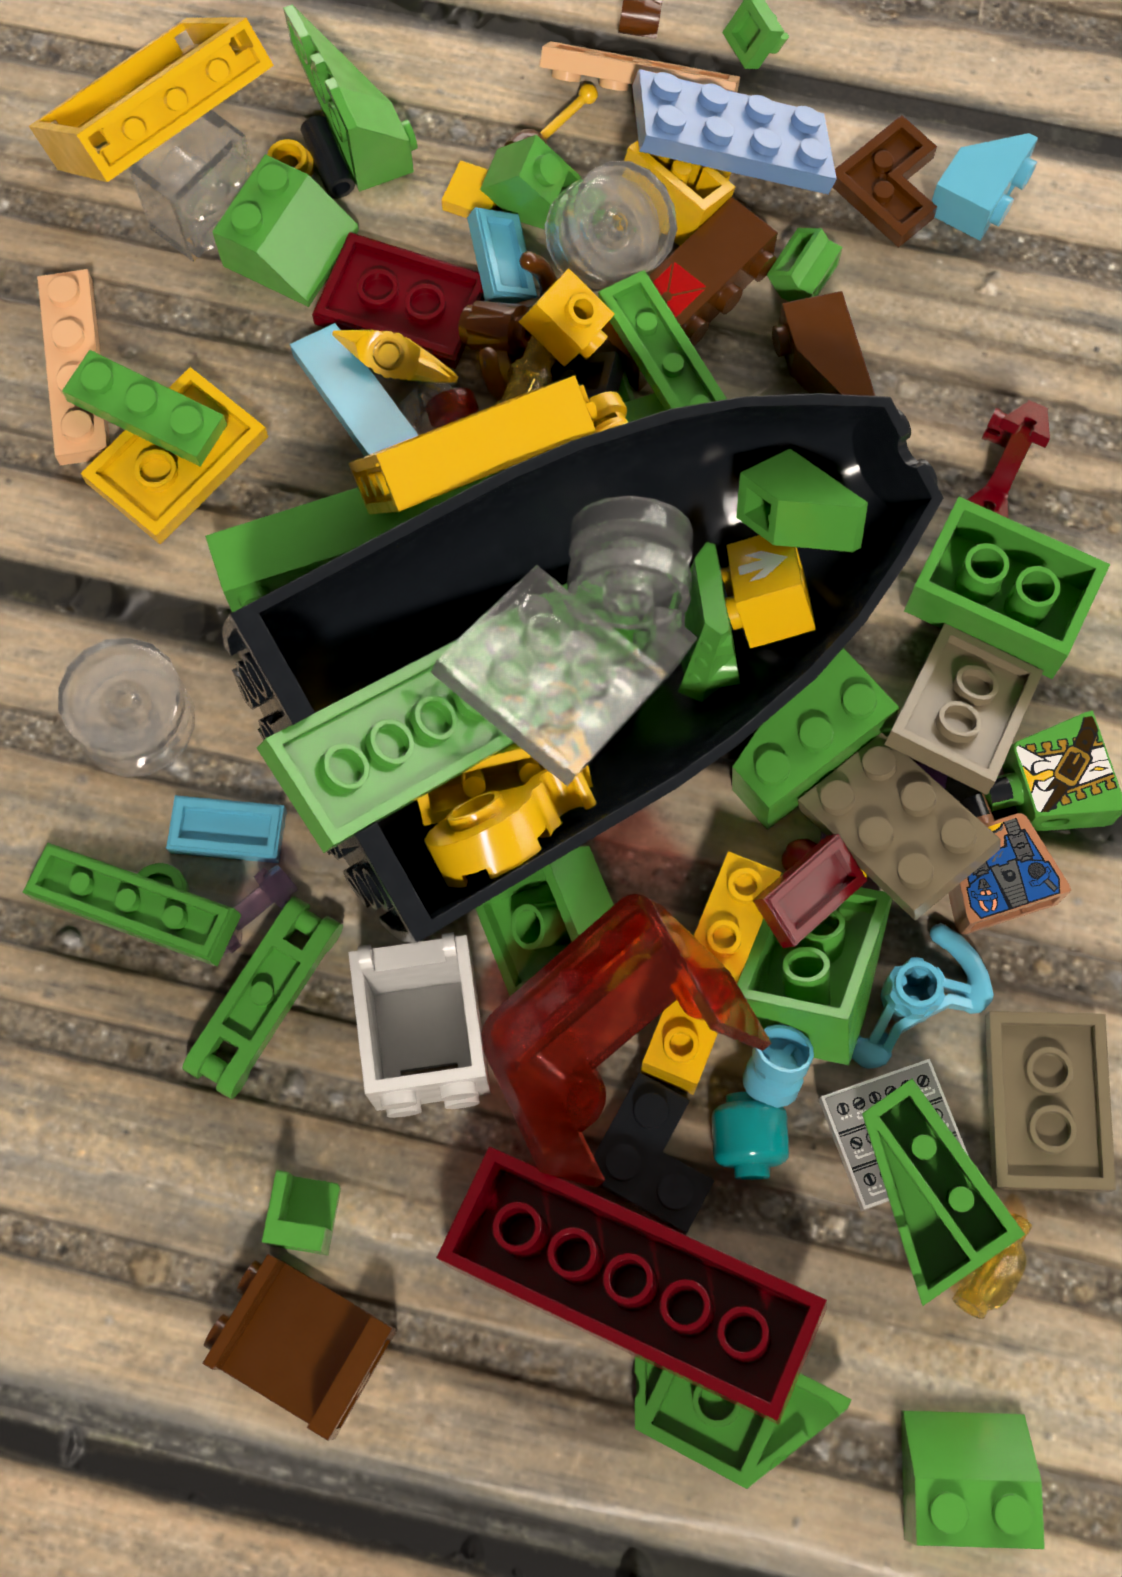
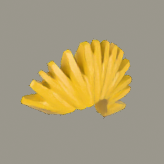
M334 330L332 332V335L365 366L371 367L375 373L381 374L384 378L391 377L393 379L400 378V380L432 383H454L458 380L455 372L431 353L414 343L411 339L403 337L400 333L379 330Z

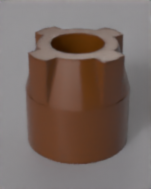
M623 0L618 33L656 39L663 0Z

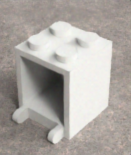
M454 932L442 934V939L373 949L369 944L358 946V951L348 952L364 1091L377 1111L386 1110L387 1117L390 1118L406 1117L421 1113V1104L444 1101L446 1109H459L478 1105L480 1103V1095L491 1094L473 960L467 935L455 937ZM458 1064V1068L407 1076H402L401 1074L402 1072Z

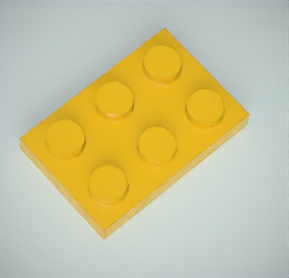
M191 367L169 388L223 414L227 422V427L201 467L124 430L80 473L86 484L158 544L164 542L269 437L264 425Z

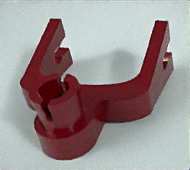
M1028 400V402L1009 414L1002 412L999 408L995 409L981 439L1004 447L1005 450L986 486L969 497L968 501L1009 518L1008 494L1031 444L1035 443L1046 448L1050 440L1049 408Z

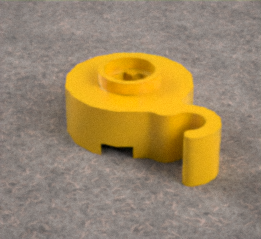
M566 760L545 768L520 787L499 792L483 793L463 802L431 829L424 841L447 886L455 888L467 887L468 881L465 875L486 869L490 878L493 879L520 866L542 849L537 838L539 836L541 838L550 837L552 832L561 825L562 822L559 818L561 815L577 807L592 808L597 802L576 760Z

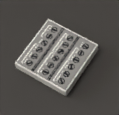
M930 1059L832 1092L818 1099L861 1211L889 1202L862 1113L913 1078L967 1153Z

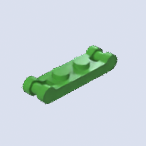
M293 896L284 906L191 1048L182 1066L184 1071L197 1079L205 1076L217 1084L216 1090L230 1099L235 1098L245 1085L251 1069L325 954L337 942L343 929V924L327 915L322 919L309 911L310 904L296 896ZM297 930L310 937L303 950L288 942L292 934ZM223 1041L238 1048L230 1063L216 1056V1052Z

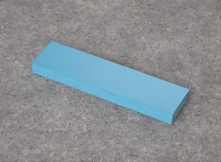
M336 323L290 344L294 359L364 457L418 436L417 432L371 370L332 335L334 330H340Z

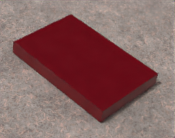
M349 232L312 317L315 325L324 328L336 323L340 330H379L400 333L403 337L411 339L414 343L431 353L447 367L456 369L466 346L462 343L459 336L461 313L467 305L473 304L477 300L485 301L480 275L477 271Z

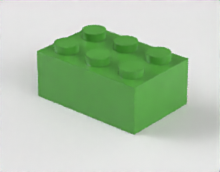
M958 497L919 575L904 612L941 629L944 623L1043 670V676L1053 679L1072 649L1110 564L962 497Z

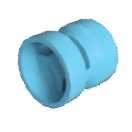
M778 1024L763 1029L755 1041L752 1056L743 1073V1086L747 1094L756 1101L776 1108L788 1106L795 1101L803 1084V1077L806 1076L814 1058V1050L809 1038L801 1031L787 1025Z

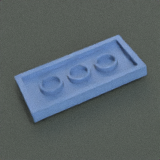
M642 69L638 70L632 87L639 152L829 195L837 178L824 113L817 112L807 106L795 107L771 101L762 95L750 96L725 90L716 84L709 83L704 85L679 79L666 72L654 73Z

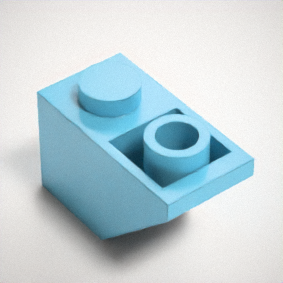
M1028 133L961 147L936 185L932 202L937 206L934 218L981 241L991 224L999 227L1014 201V198L1009 195L1015 187L1023 190L1036 168L1037 161L1031 159L1038 137Z

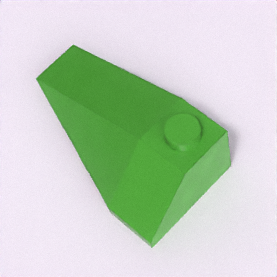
M293 5L283 7L291 44L321 110L331 126L358 191L360 192L413 173L411 151L418 149L410 122L407 119L400 122L392 102Z

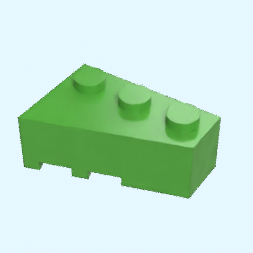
M843 648L812 683L758 728L732 767L733 792L767 830L799 806L798 799L882 732L888 737L897 719L899 706Z
M913 1078L862 1113L922 1306L1025 1235Z

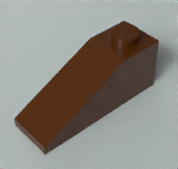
M842 291L782 303L778 325L772 327L774 349L778 357L785 356L790 375L809 394L876 396Z

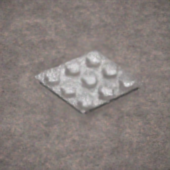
M537 565L436 660L430 672L567 787L658 689L669 674Z

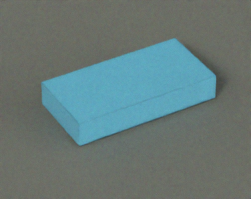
M475 207L467 217L485 301L515 304L537 298L532 273L522 269L519 264L521 254L527 252L519 214Z
M175 795L166 849L171 854L279 864L287 810L284 805Z

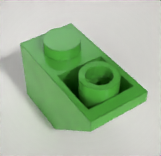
M533 135L497 149L480 188L504 212L519 214L521 223L580 241L588 238L603 201V197L538 135Z
M788 449L740 473L736 518L772 545L854 552L861 548L868 502L792 449Z

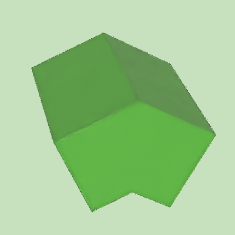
M797 228L767 273V277L779 296L788 302L819 296L839 265L843 247L830 241L822 228Z

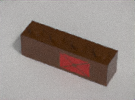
M733 197L724 203L649 275L693 346L703 338L708 330L709 323L720 312L723 315L729 313L739 302L743 290L753 280L757 282L763 280L776 261L774 252L778 232ZM608 321L601 329L608 337L594 353L616 351L626 362L625 371L630 385L639 392L648 382L612 324Z

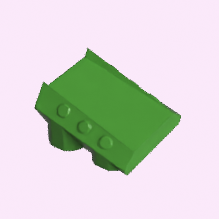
M709 542L705 543L693 561L669 630L675 631L678 634L684 674L678 692L701 702L721 687L741 684L716 546Z

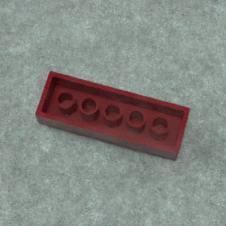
M490 1146L436 1259L449 1268L777 1425L782 1420L827 1310V1300Z

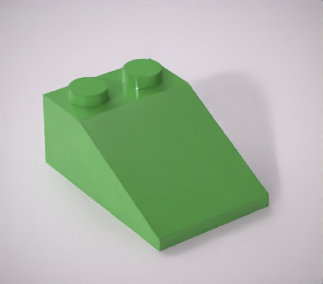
M860 887L795 947L782 948L763 919L733 993L736 1041L754 1045L759 1033L766 1027L778 1024L787 1025L801 1031L809 1038L813 1046L814 1058L849 1066L864 1023L892 898L886 892Z

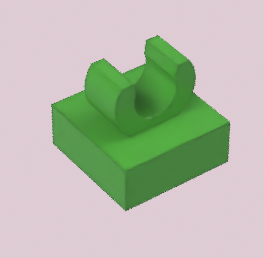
M743 0L722 32L745 69H759L769 53H778L789 38V35L783 30L776 15L771 11L765 0Z

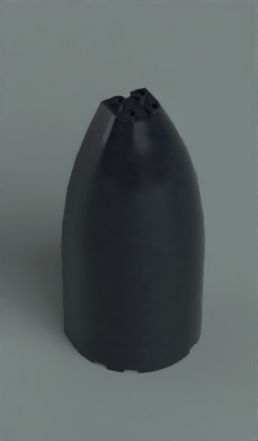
M821 393L744 396L672 408L588 435L502 470L236 610L228 616L222 627L224 646L230 656L239 653L240 660L236 662V668L232 672L246 704L252 710L260 707L264 717L258 720L260 728L257 730L263 741L269 736L300 722L333 703L601 565H604L661 653L662 657L648 667L573 709L585 747L593 786L590 789L597 804L589 809L577 807L561 815L559 818L562 823L552 832L550 837L541 838L539 836L537 838L542 849L520 866L493 879L490 878L487 870L484 869L465 875L468 881L467 887H448L424 841L428 832L438 823L424 826L417 800L381 821L371 824L354 834L353 837L327 851L328 855L332 854L337 860L344 857L350 866L343 871L346 881L366 908L372 906L375 910L382 908L385 911L383 915L379 916L382 926L389 933L401 941L418 943L677 789L739 745L822 673L866 623L908 562L944 499L937 486L938 480L933 467L925 459L920 458L916 460L910 453L906 441L911 436L909 421L896 408L891 397ZM792 449L868 502L861 548L854 552L797 547L805 573L816 630L750 649L744 628L734 630L731 625L741 684L721 687L703 702L681 694L678 690L684 674L678 634L675 631L669 630L693 561L706 542L713 543L716 546L721 570L729 566L728 544L759 535L736 518L740 473L775 455Z

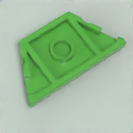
M635 1357V1429L745 1489H749L848 1410L852 1400L800 1373L782 1420L777 1425Z

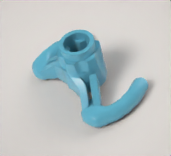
M942 923L934 925L930 930L932 941L948 951L961 965L967 975V983L945 978L939 967H935L919 957H912L902 966H895L883 983L880 995L884 1009L870 1038L859 1036L852 1055V1059L861 1067L874 1069L886 1065L892 1057V1049L900 1034L918 1023L924 1022L933 1015L948 1008L976 1014L981 1013L990 1005L994 993L989 973L978 952L963 936ZM892 1018L897 1023L893 1025L889 1033H886L884 1031Z

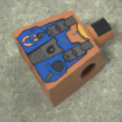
M976 794L959 801L997 835L1001 842L1000 850L948 893L958 934L963 936L1058 905L1072 891L1068 881L1027 816L1023 813H1017L995 820L984 794Z

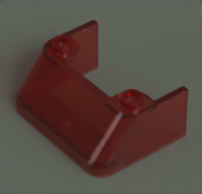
M630 894L620 899L496 1008L484 1023L482 1042L485 1056L541 1173L593 1187H598L605 1181L582 1134L584 1130L600 1117L606 1103V1087L597 1067L676 1000L687 1015L701 1021H706L710 1030L762 1051L772 1044L731 972L660 903L644 895Z

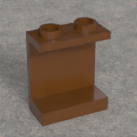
M267 1254L263 1263L255 1260L240 1280L236 1292L242 1295V1298L231 1316L228 1317L222 1314L211 1328L204 1342V1347L210 1351L202 1364L212 1370H222L308 1423L307 1428L327 1441L334 1440L395 1336L397 1329L279 1258Z

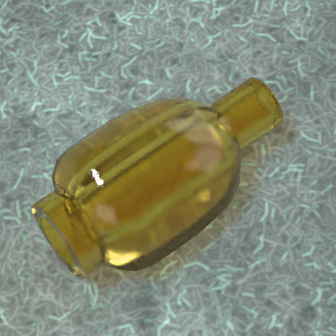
M1011 1214L1025 1235L955 1283L957 1291L952 1298L954 1303L964 1312L975 1318L984 1319L989 1310L999 1309L1006 1304L1023 1276L1027 1264V1256L1022 1243L1032 1229V1224L1021 1215Z

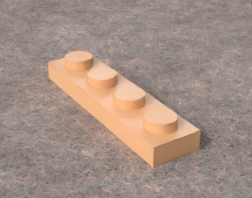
M552 41L542 46L540 67L553 69L552 78L558 80L580 82L581 75L600 78V87L617 91H628L629 84L634 83L638 70L642 69L654 73L666 72L679 79L704 85L709 83L716 84L725 90L738 92L740 76Z
M88 269L37 276L55 457L60 466L94 461L110 445L108 421L68 402L62 392L89 350L100 354L93 280Z

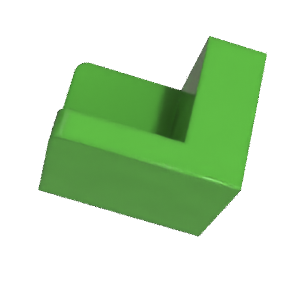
M277 1170L262 1242L272 1247L328 1256L340 1198V1186L337 1183L296 1177L290 1172Z

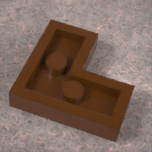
M901 115L835 168L837 179L832 188L899 248L935 217L937 206L910 183L908 179L934 159L937 146Z

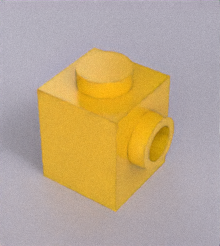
M568 268L521 318L519 323L563 366H566L579 353L587 360L602 345L608 336L601 329L615 313Z

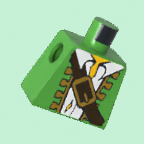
M1093 710L1084 712L1012 744L1002 765L1004 775L998 776L987 795L984 794L991 812L1015 806L1017 813H1023L1027 816L1036 831L1105 827L1112 825L1122 815V792Z

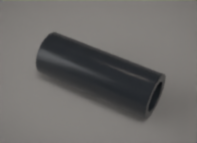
M324 116L308 118L301 125L300 131L311 153L326 193L333 199L343 198L354 190L355 182L331 126Z

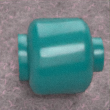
M747 1092L727 1094L725 1096L726 1103L716 1107L712 1112L714 1159L723 1167L733 1168L734 1178L737 1180L770 1178V1168L785 1163L789 1158L787 1112L784 1107L776 1108L756 1101Z

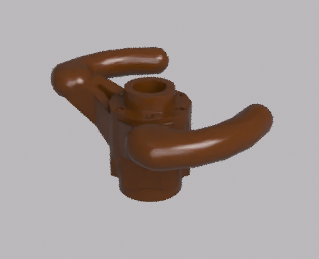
M527 251L521 254L519 264L522 269L532 273L537 279L541 297L557 280L553 268L544 257L534 252ZM540 297L515 304L477 300L473 304L467 305L461 313L459 320L460 339L471 350L479 351L478 359L482 378L488 392L497 403L504 402L520 394L523 384L521 372L522 358L527 349L534 344L536 338L519 321Z

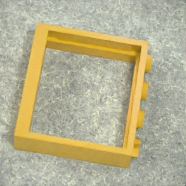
M246 17L185 18L29 125V128L57 170L109 182L274 65ZM186 30L194 44L181 50L175 37ZM104 141H107V144H105V145L102 146L101 148H99V149L96 148L98 145H100V144L103 143Z
M572 376L521 394L348 464L369 514L400 512L519 464L570 441L596 433L592 420L596 419L597 410L594 400L589 401L584 385L579 386L576 376Z

